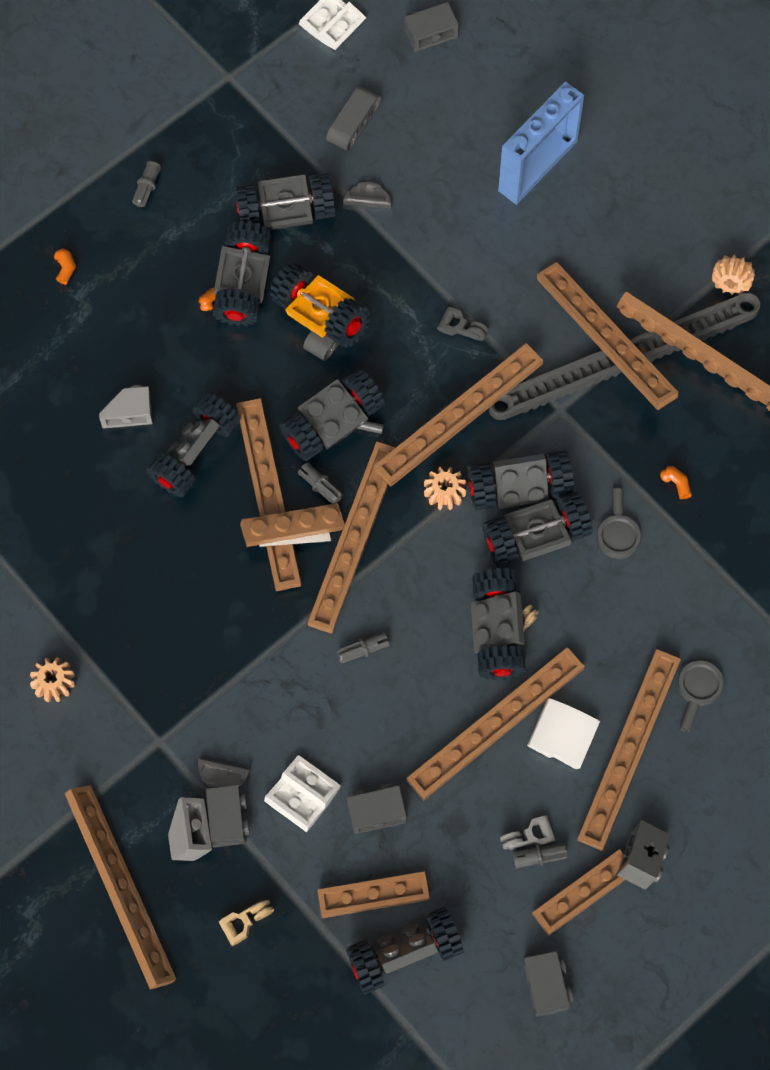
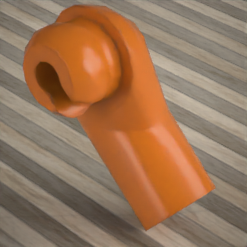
M62 248L54 254L55 260H58L62 267L56 280L61 284L67 285L76 268V264L71 252Z
M214 288L208 289L199 297L198 303H200L202 311L213 309L212 301H215L216 294H213Z
M667 466L666 469L660 472L663 481H673L676 484L680 499H687L692 496L688 478L684 473L674 466Z

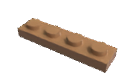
M336 503L242 519L240 526L246 545L250 547L341 531L345 524L339 505Z
M620 849L532 913L548 936L625 881V879L617 876L623 856Z
M425 871L317 890L322 918L422 902L430 899Z

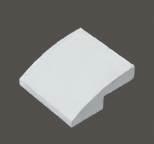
M320 0L300 20L299 25L322 43L336 50L363 23L366 17L350 2L346 5L342 0Z
M549 698L544 705L527 746L548 758L554 757L574 769H579L600 721L573 707Z
M298 755L282 773L281 779L265 796L264 801L307 832L332 801L341 785Z

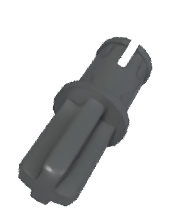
M147 161L142 177L137 180L138 187L132 199L133 204L137 207H145L151 191L156 188L155 181L161 166L154 161Z
M309 462L302 465L301 468L305 471L299 469L298 475L313 486L314 492H319L332 504H336L342 499V492L328 481L327 475H322Z
M382 631L365 639L358 638L357 642L339 648L337 650L339 661L346 663L362 656L367 658L370 653L388 648V640L381 641L387 638L385 632Z
M560 843L544 847L536 845V848L514 851L513 857L515 867L519 869L540 864L541 867L543 863L563 860L568 857L566 845Z

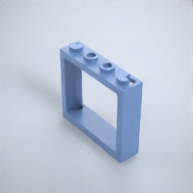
M566 81L502 146L498 191L516 205L578 141L584 95ZM563 138H567L570 141L566 142L565 140H563ZM520 148L525 151L522 155L517 153Z

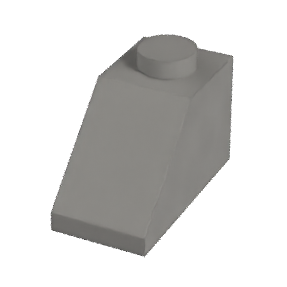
M134 385L130 388L122 389L99 413L102 428L153 424L149 387Z
M184 797L178 799L168 833L172 860L195 861L212 850L204 799Z

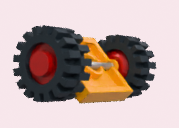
M290 263L289 267L287 265L283 267V272L281 270L278 272L279 277H275L273 280L275 284L271 285L270 289L273 291L270 292V296H272L271 299L285 308L290 317L322 338L326 335L345 348L353 346L354 341L357 343L360 340V335L363 337L365 334L363 332L364 329H367L369 326L366 323L370 322V317H368L370 312L367 308L356 302L352 296L319 275L315 278L311 272L297 263Z

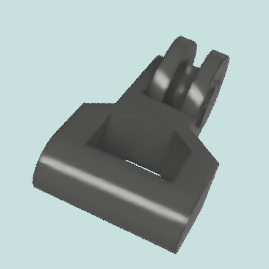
M447 307L437 327L440 332L453 336L458 333L479 341H483L489 331L484 324L477 321H472L470 327L466 330L468 326L467 320L463 318L460 310L452 307ZM453 317L460 319L459 324L454 327L449 326Z

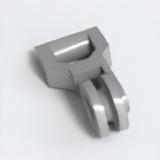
M547 815L530 821L528 828L523 831L524 842L522 838H519L521 836L519 831L506 834L500 838L501 842H506L502 845L503 849L509 850L531 844L541 847L556 842ZM533 826H540L543 835L542 839L533 836L531 830Z

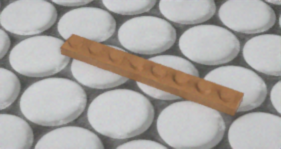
M557 262L537 274V280L657 410L678 398V391Z
M628 292L624 293L617 305V308L620 309L624 316L636 319L645 330L649 332L654 331L662 337L665 343L677 346L683 350L682 352L686 357L698 360L704 364L703 366L706 370L714 374L718 373L725 378L724 380L730 386L739 387L746 392L750 399L754 401L759 400L770 411V386Z
M526 343L374 465V469L390 486H393L543 365V359Z
M261 398L236 403L260 516L283 513L285 508ZM293 545L266 546L275 590L281 591L300 587L301 582Z
M376 441L308 620V626L333 634L389 485L374 469V465L394 450L395 447Z
M567 647L407 777V782L424 801L583 671L585 666Z
M656 649L577 841L600 851L603 850L676 673L680 658Z
M91 785L68 790L65 796L149 988L154 989L171 984L176 980L174 972Z

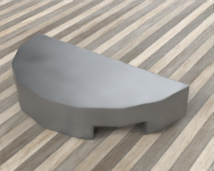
M370 181L358 183L357 186L346 192L343 199V204L391 209L390 195L381 188V185Z
M198 758V771L202 781L209 788L234 785L240 787L246 782L250 774L249 769Z

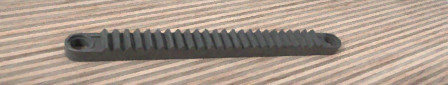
M744 293L676 320L674 323L699 340L705 341L710 336L715 337L718 333L722 334L727 329L732 330L735 326L755 318L760 309V301L757 296L751 293ZM749 302L753 305L754 309L749 312L744 311L740 304ZM654 331L629 339L650 362H653L656 358L660 359L666 354L670 355L673 351L678 352L681 350L675 345L671 346L665 343L662 337ZM599 351L518 384L498 400L504 401L508 405L507 410L498 411L494 408L493 404L488 408L489 414L497 420H505L520 413H527L530 409L535 410L540 405L545 406L548 402H554L557 398L562 399L567 394L572 395L575 391H581L584 387L589 388L594 383L599 384L602 380H608L611 376L616 377L622 371L603 351Z

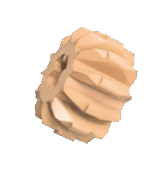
M724 255L723 259L718 260L714 266L712 281L715 282V288H722V293L730 292L733 296L736 292L741 295L744 291H749L752 286L755 270L752 268L751 262H745L744 257L739 259L735 255L732 258Z
M451 466L447 469V472H444L441 467L438 468V474L431 471L429 479L424 481V487L427 488L424 490V496L430 497V505L438 503L439 510L443 508V505H447V508L451 510L453 503L460 505L462 502L461 497L466 496V490L464 489L466 481L461 479L460 471L452 474L453 469Z
M56 657L53 663L50 662L49 658H45L46 665L42 666L40 663H36L35 666L38 671L31 672L30 676L34 680L30 683L32 689H36L35 694L38 698L44 696V700L49 702L52 696H54L55 700L60 702V694L63 693L65 696H69L70 693L67 688L75 686L74 681L71 680L75 677L74 671L69 670L70 665L68 662L61 664L60 658ZM53 677L54 679L57 678V681L52 683V681L50 680L49 682L48 679Z

